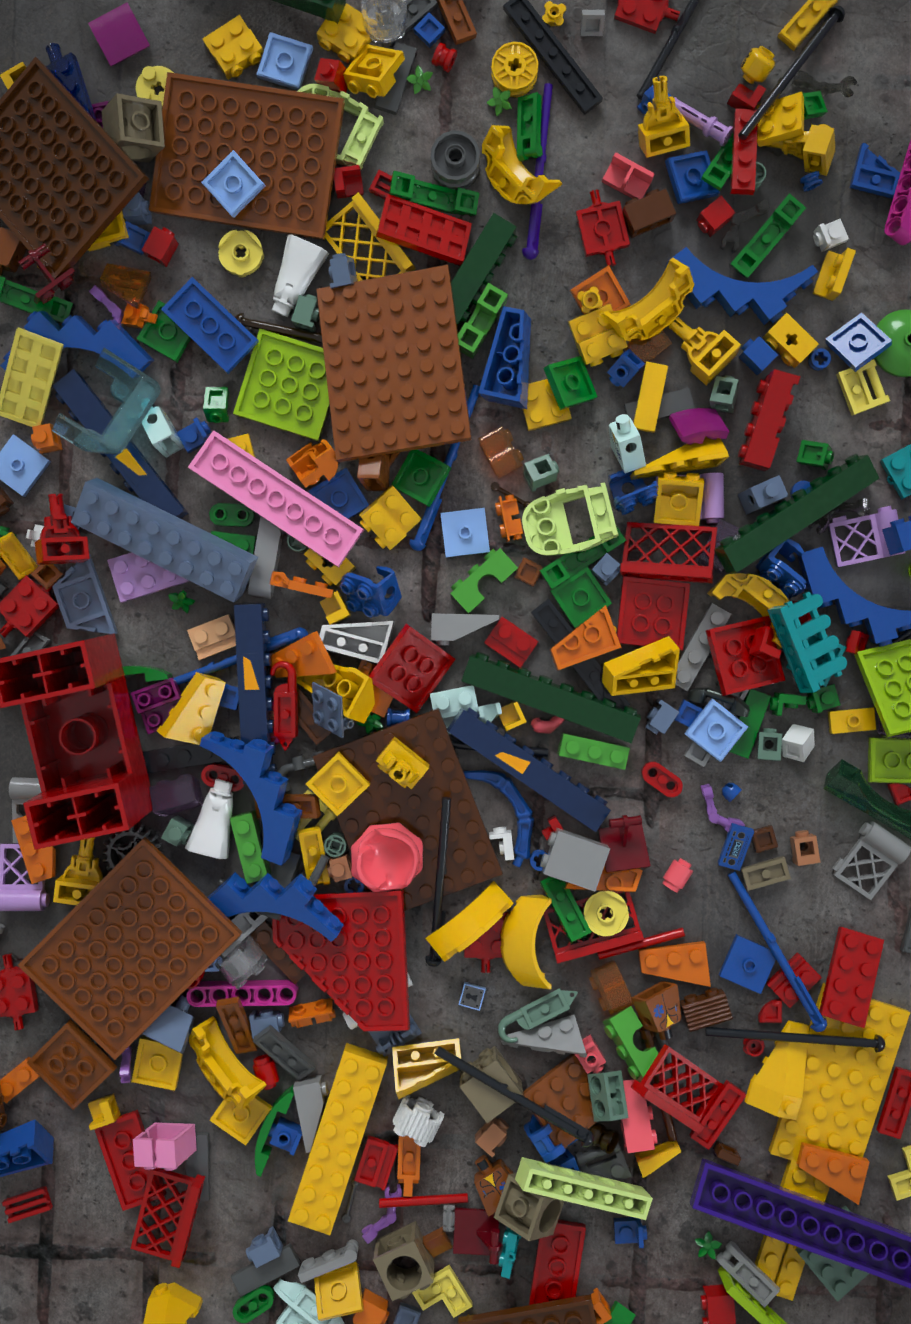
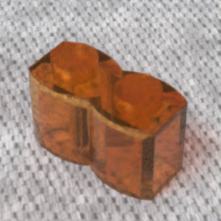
M502 426L478 438L479 445L498 480L520 469L523 466L521 462L524 461L520 450H515L511 444L514 439L508 429L504 430Z
M615 960L590 970L592 977L589 980L594 991L599 989L602 997L598 998L603 1011L608 1009L610 1015L634 1005L631 994Z

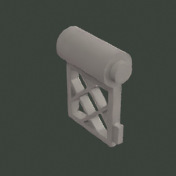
M12 777L10 780L9 796L12 799V820L23 817L19 812V804L23 805L24 802L41 793L38 778ZM13 828V843H18V840H17V837H16V834H15V831H14V828Z
M874 821L865 822L861 826L858 841L844 859L839 858L832 867L835 870L834 876L870 900L876 895L895 868L903 863L911 852V846ZM863 846L869 851L870 859L857 861L856 853ZM885 861L889 864L884 872L876 873L874 862ZM871 863L872 874L860 876L858 865ZM855 866V877L846 878L841 873L846 867ZM873 878L874 886L867 892L862 888L861 880Z

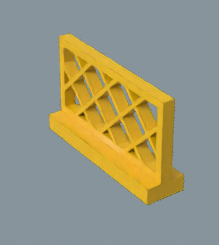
M359 192L352 197L353 201L327 222L325 238L337 254L342 253L343 243L355 244L353 256L348 257L354 258L355 269L357 260L368 261L367 274L356 271L358 281L363 280L361 277H366L367 280L386 276L387 264H396L401 270L398 274L411 272L416 269L398 244L376 237L380 219ZM354 208L358 213L357 224L346 223V215ZM334 225L341 226L340 238H331L327 231ZM345 226L356 228L355 240L344 239ZM360 228L370 229V242L359 241ZM359 244L370 245L369 258L357 257ZM374 246H380L385 249L384 259L372 258ZM372 262L383 263L382 276L371 275Z

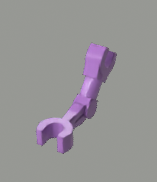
M94 285L89 292L107 307L108 311L112 313L113 320H116L122 326L121 322L124 311L117 304L113 303L101 288Z
M710 784L700 786L710 822L723 826L727 832L731 823L745 826L740 819L730 817L727 819L720 816L714 806L712 787Z
M131 1046L122 1053L119 1073L121 1083H130Z
M387 1184L384 1191L385 1198L401 1197L402 1190L400 1184H397V1191L395 1193L389 1192V1184ZM396 1207L387 1208L386 1215H383L374 1225L369 1224L362 1229V1237L367 1244L375 1239L380 1230L396 1221Z

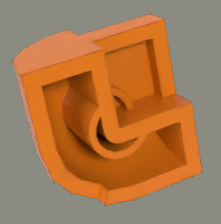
M325 439L316 445L310 442L286 459L305 488L316 484L323 475L330 481L338 469L335 451Z

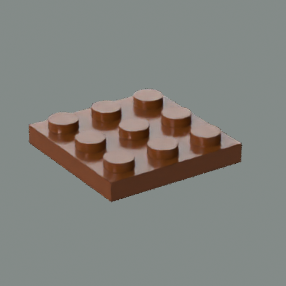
M71 1019L27 1062L73 1110L117 1068L110 1058Z
M573 1053L523 1091L524 1097L543 1108L544 1104L586 1129H589L596 1123L593 1117L588 1076ZM534 1114L541 1127L549 1123L553 1129L548 1136L555 1146L562 1143L564 1148H566L577 1139Z

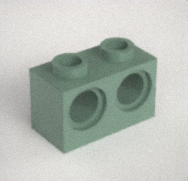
M622 1071L587 1074L594 1122L629 1118Z

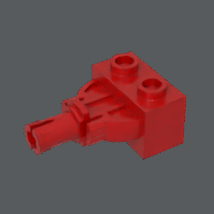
M49 494L51 515L44 518L45 526L40 533V539L35 542L37 565L83 563L89 560L87 536L81 537L78 529L71 523L72 516L67 517L65 514L63 494Z

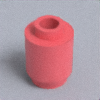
M682 858L679 861L674 859L663 876L664 881L662 884L678 893L680 889L684 888L693 873V870L690 869L692 865Z

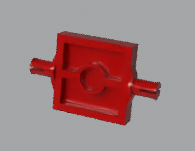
M618 0L614 19L656 34L659 23L664 17L677 22L680 11L669 8L668 0Z
M592 190L590 196L593 205L576 211L585 257L597 254L605 255L607 266L613 267L616 265L613 252L618 249L627 248L630 245L620 201L611 203L601 202L599 190H595V193Z
M26 575L0 602V613L7 621L0 629V634L6 638L15 628L30 638L59 608L58 603L49 593L52 586L46 590L42 585L35 583Z
M505 911L502 914L503 916L488 931L463 950L464 958L481 959L482 973H485V965L486 972L490 973V959L502 958L501 930L505 917L509 914L508 911Z
M12 954L2 955L4 969L0 971V1017H12L14 1030H21L24 1028L22 1015L39 1010L35 982L20 967L13 966Z

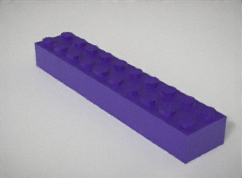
M702 1158L690 1199V1205L693 1209L911 1289L910 1233Z

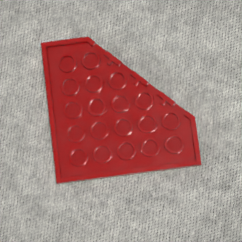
M403 890L314 894L313 896L320 900L344 924L337 938L332 942L312 927L284 915L281 916L280 921L272 918L273 942L279 948H282L290 956L289 958L301 970H304L312 978L311 980L323 992H326L346 1015H349L356 1021L363 1031H403L410 1029Z

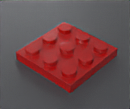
M623 576L616 632L620 644L646 646L669 636L680 650H683L690 583Z
M769 616L706 630L722 696L786 681L780 658L767 662L749 654L756 629L764 626L770 627ZM770 627V632H769V633L773 634V630H772V628Z
M405 624L369 677L372 678L375 686L418 713L429 698L430 693L434 691L456 659L408 624Z

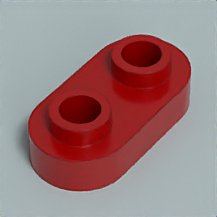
M650 761L644 764L641 769V775L651 786L667 797H676L682 792L683 784L679 777L657 762ZM654 768L656 770V774L654 776H649V770ZM672 781L674 783V787L672 789H667V783Z
M212 763L202 770L201 778L207 786L214 787L215 779L233 783L231 789L233 792L239 791L245 786L242 777L233 767ZM211 771L217 772V778L211 776ZM232 776H238L239 782H234Z

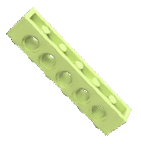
M524 1157L521 1158L515 1177L516 1182L525 1192L643 1220L647 1218L653 1199L642 1186Z

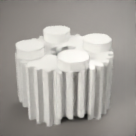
M410 1095L403 1097L393 1118V1124L395 1125L393 1131L402 1137L409 1136L414 1139L417 1145L426 1147L428 1142L433 1141L444 1118V1113L441 1111L438 1113L437 1110H434L432 1108L434 1104L428 1101V1099L418 1097V1099L414 1100L413 1098L410 1099Z

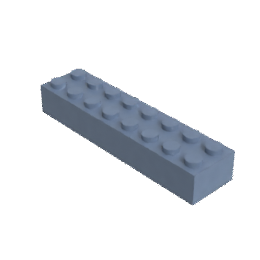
M99 478L85 482L71 523L232 602H236L243 596L258 560V556Z

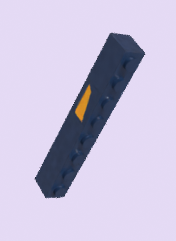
M71 370L52 385L57 391L54 394L63 405L65 403L71 409L68 411L70 416L76 422L80 421L82 423L84 434L90 440L94 439L96 441L98 452L104 458L107 456L112 462L109 464L117 475L121 473L125 479L123 483L131 493L135 491L139 499L180 519L188 514L183 505L77 371Z
M265 603L234 605L241 741L248 744L253 739H262L269 745L274 746L268 771L277 772V766L273 764L276 744L271 742V733H274V720L270 719V711H273L274 701L269 693V689H272L273 685L272 676L268 672V666H271L272 661L271 653L267 652V644H270V631L266 630V621H269V609L265 608Z
M470 707L468 710L460 709L447 728L450 734L596 832L611 811L606 806L608 803L599 795H596L594 798L588 794L590 789L580 782L576 786L570 781L572 777L564 771L560 770L557 773L552 769L553 764L542 757L541 760H538L533 756L535 752L526 745L523 748L516 745L517 739L508 733H505L503 736L497 732L498 726L489 720L484 723L478 719L480 714Z

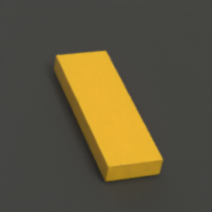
M808 0L779 32L777 37L791 50L795 51L838 0Z
M647 361L645 363L633 421L637 430L655 432L668 370L667 365Z

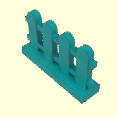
M810 592L802 594L803 599L795 603L788 601L782 606H774L767 611L800 693H814L820 689V686L825 684L824 679L832 675L835 677L843 675L841 670L846 668L847 660L844 656H835L833 650L838 647L839 639L834 635L827 636L825 629L830 626L831 619L828 615H819L817 608L823 603L821 595H811ZM809 612L812 619L801 624L799 617ZM818 633L820 640L809 645L807 638ZM826 654L828 661L817 666L815 659Z

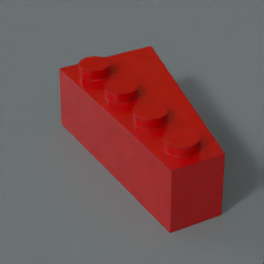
M774 369L763 380L759 381L756 393H759L758 400L753 402L750 414L753 415L752 421L747 424L744 436H747L745 445H741L738 457L741 458L740 465L761 471L770 469L780 440L776 435L781 433L785 425L786 416L783 414L792 404L794 396L790 393L792 387L795 384L798 385L801 376Z

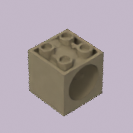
M117 93L102 110L103 129L132 161L149 163L165 147L161 101Z
M496 1046L491 1049H484L478 1055L479 1058L473 1063L471 1061L467 1062L497 1081L507 1084L508 1087L506 1089L523 1095L521 1079ZM461 1070L460 1088L486 1123H489L515 1103L513 1100Z
M517 1173L508 1174L494 1218L529 1242L553 1235L564 1201L525 1192L515 1180Z
M416 1221L376 1239L373 1261L392 1301L405 1299L412 1292L418 1289L424 1290L434 1282L435 1260L423 1244V1235ZM400 1256H408L415 1259L418 1264L415 1267L404 1269L396 1266L392 1260Z

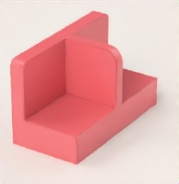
M615 153L602 179V183L632 199L638 198L639 200L645 196L655 174L624 156Z

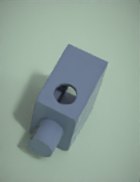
M780 475L738 494L746 515L788 496ZM750 495L754 500V504L750 500Z
M181 995L175 1007L170 1005L142 1034L183 1054L195 1018L187 1013L190 1007L187 998Z

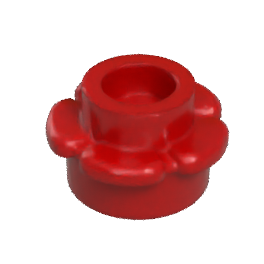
M755 1039L743 1040V1051L747 1055L756 1057L763 1053L764 1041Z

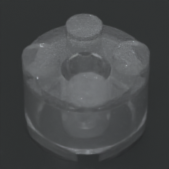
M362 0L363 25L372 41L389 43L404 36L408 24L406 0Z
M248 935L224 959L219 957L215 966L232 986L239 989L248 981V977L252 974L254 976L258 975L265 968L263 964L267 961V955L256 941Z

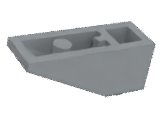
M432 613L431 641H436V645H449V641H455L498 621L499 615Z
M322 1075L302 1078L300 1081L296 1080L293 1086L306 1153L311 1152L325 1098L329 1094L327 1082H323Z

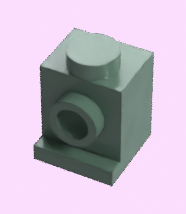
M309 294L306 297L299 295L291 321L294 327L316 332L314 321L317 322L319 319L318 299Z
M729 375L723 377L716 376L709 400L711 409L727 413L734 412L740 388L739 379Z
M549 454L524 463L523 476L532 492L536 491V488L556 481L559 473L556 461H552Z
M763 728V732H758L756 759L781 761L782 734L777 733V729ZM767 740H770L773 743V747L771 749H767L765 747V742Z
M177 815L171 818L161 838L176 847L181 843L186 845L195 824Z

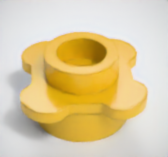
M551 1L546 2L544 5L545 14L542 16V19L549 26H561L564 23L563 13L566 12V6L562 3L557 5Z
M593 286L586 292L580 291L578 293L577 299L581 301L582 312L589 313L591 309L602 307L603 301L600 300L597 287Z

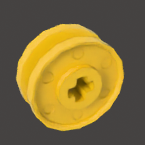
M510 42L502 45L496 51L492 58L491 77L494 86L502 92L510 91V97L516 98L526 95L533 89L537 81L538 59L530 46L522 42Z

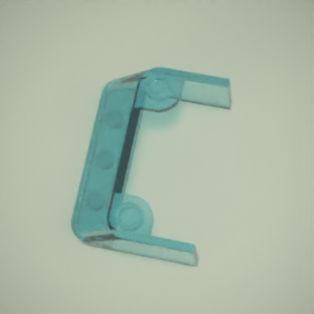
M103 348L95 367L115 379L110 387L112 396L122 402L102 435L92 429L82 427L59 413L52 431L86 452L120 454L125 450L157 400L161 388L156 380L106 348Z

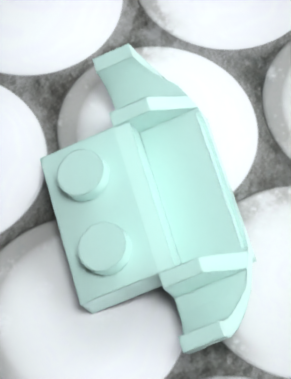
M473 685L430 693L433 710L439 708L446 728L449 727L461 708L468 710L470 707L480 714L478 719L484 723L487 720L492 722L502 714L500 703L478 706Z
M280 1278L273 1287L280 1298L288 1304L276 1320V1324H344L342 1317L325 1321L318 1320L316 1295L306 1285L297 1282H287Z

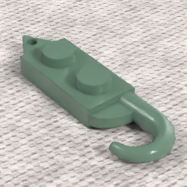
M559 988L505 1016L498 1025L499 1036L507 1043L517 1042V1037L510 1038L505 1033V1028L509 1024L517 1021L522 1028L526 1030L533 1029L570 1010V1005L578 992L565 991Z

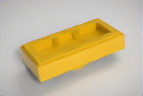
M13 532L0 538V556L18 580H21L26 575L28 576L38 567Z
M874 707L828 711L830 734L876 730Z

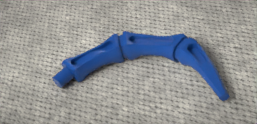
M487 770L463 771L466 779L486 782L495 789L498 788L512 804L515 816L518 818L517 839L514 847V853L517 855L512 864L520 867L524 859L530 858L531 836L534 823L533 811L511 778L506 777L504 773Z

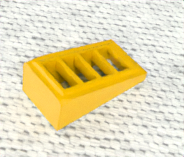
M677 1140L654 1146L655 1150L635 1153L643 1178L681 1153Z

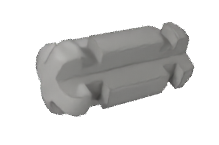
M443 1204V1231L453 1232L455 1204Z

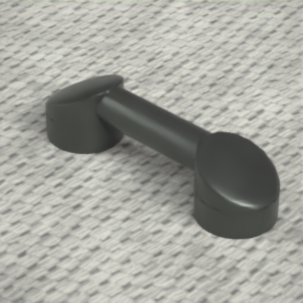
M708 687L695 688L688 693L687 698L693 702L705 703L706 697L732 704L730 712L742 717H748L749 706L737 696H722L720 691Z

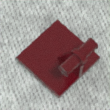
M45 243L34 251L31 249L26 257L18 261L23 270L36 263L50 283L35 294L34 302L36 304L41 301L43 304L47 303L54 297L57 289L65 290L74 280L75 270L73 268H70L54 279L41 263L40 258L50 252Z
M622 815L621 818L609 819V827L598 829L600 843L606 844L610 848L605 863L606 873L651 866L641 815L632 817Z
M455 1208L453 1254L490 1255L489 1263L493 1265L498 1264L501 1243L499 1242V1221L494 1218L495 1213L488 1216L485 1209Z

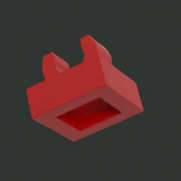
M555 814L547 819L550 826L542 830L546 840L549 839L551 832L555 833L556 828L563 829Z

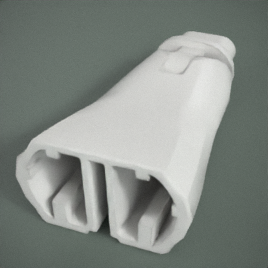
M288 235L274 290L273 301L275 303L272 307L273 312L288 318L291 309H295L299 295L304 296L311 281L327 259L329 253L326 250L297 236Z
M215 779L214 787L210 788L204 800L197 821L186 842L185 849L216 859H227L229 857L230 818L232 817L233 793L231 789L233 783Z

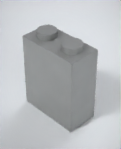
M556 828L555 833L551 832L547 845L550 846L548 854L544 853L540 862V866L543 867V874L595 892L610 851L609 846Z

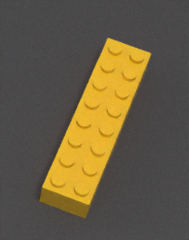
M346 1043L288 1222L331 1235L381 1084L388 1056L384 1057L382 1054Z

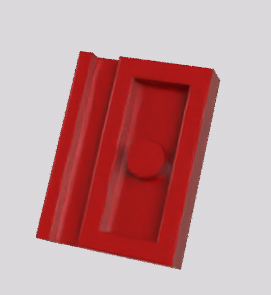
M501 617L484 644L518 667H522L539 641L504 617Z
M798 952L788 961L796 977H800L807 991L822 978ZM781 968L766 982L789 1008L799 1000Z
M368 1135L354 1181L372 1187L376 1186L385 1191L398 1151V1145H393L388 1141Z

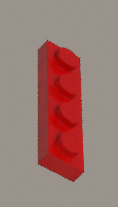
M736 108L734 112L730 194L754 195L758 124L746 140H741L738 134L757 111L756 109Z

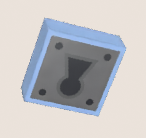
M464 982L458 1005L480 1011L486 987Z

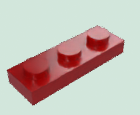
M896 1066L876 1130L881 1134L901 1139L911 1107V1071Z
M726 1080L700 1121V1124L704 1126L700 1134L692 1130L689 1133L690 1137L709 1150L746 1097V1093Z

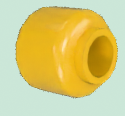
M763 46L752 48L741 64V70L744 73L742 77L751 84H754V82H764L775 67L773 59L775 55Z

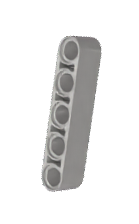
M261 516L254 555L258 556V560L250 577L248 594L271 599L275 586L269 583L272 571L277 572L284 531Z

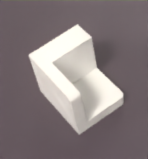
M792 724L782 738L783 757L801 762L806 760L815 746L814 729Z

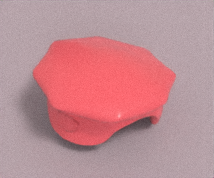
M400 823L371 825L351 846V875L372 892L397 891L408 887L423 868L422 840Z

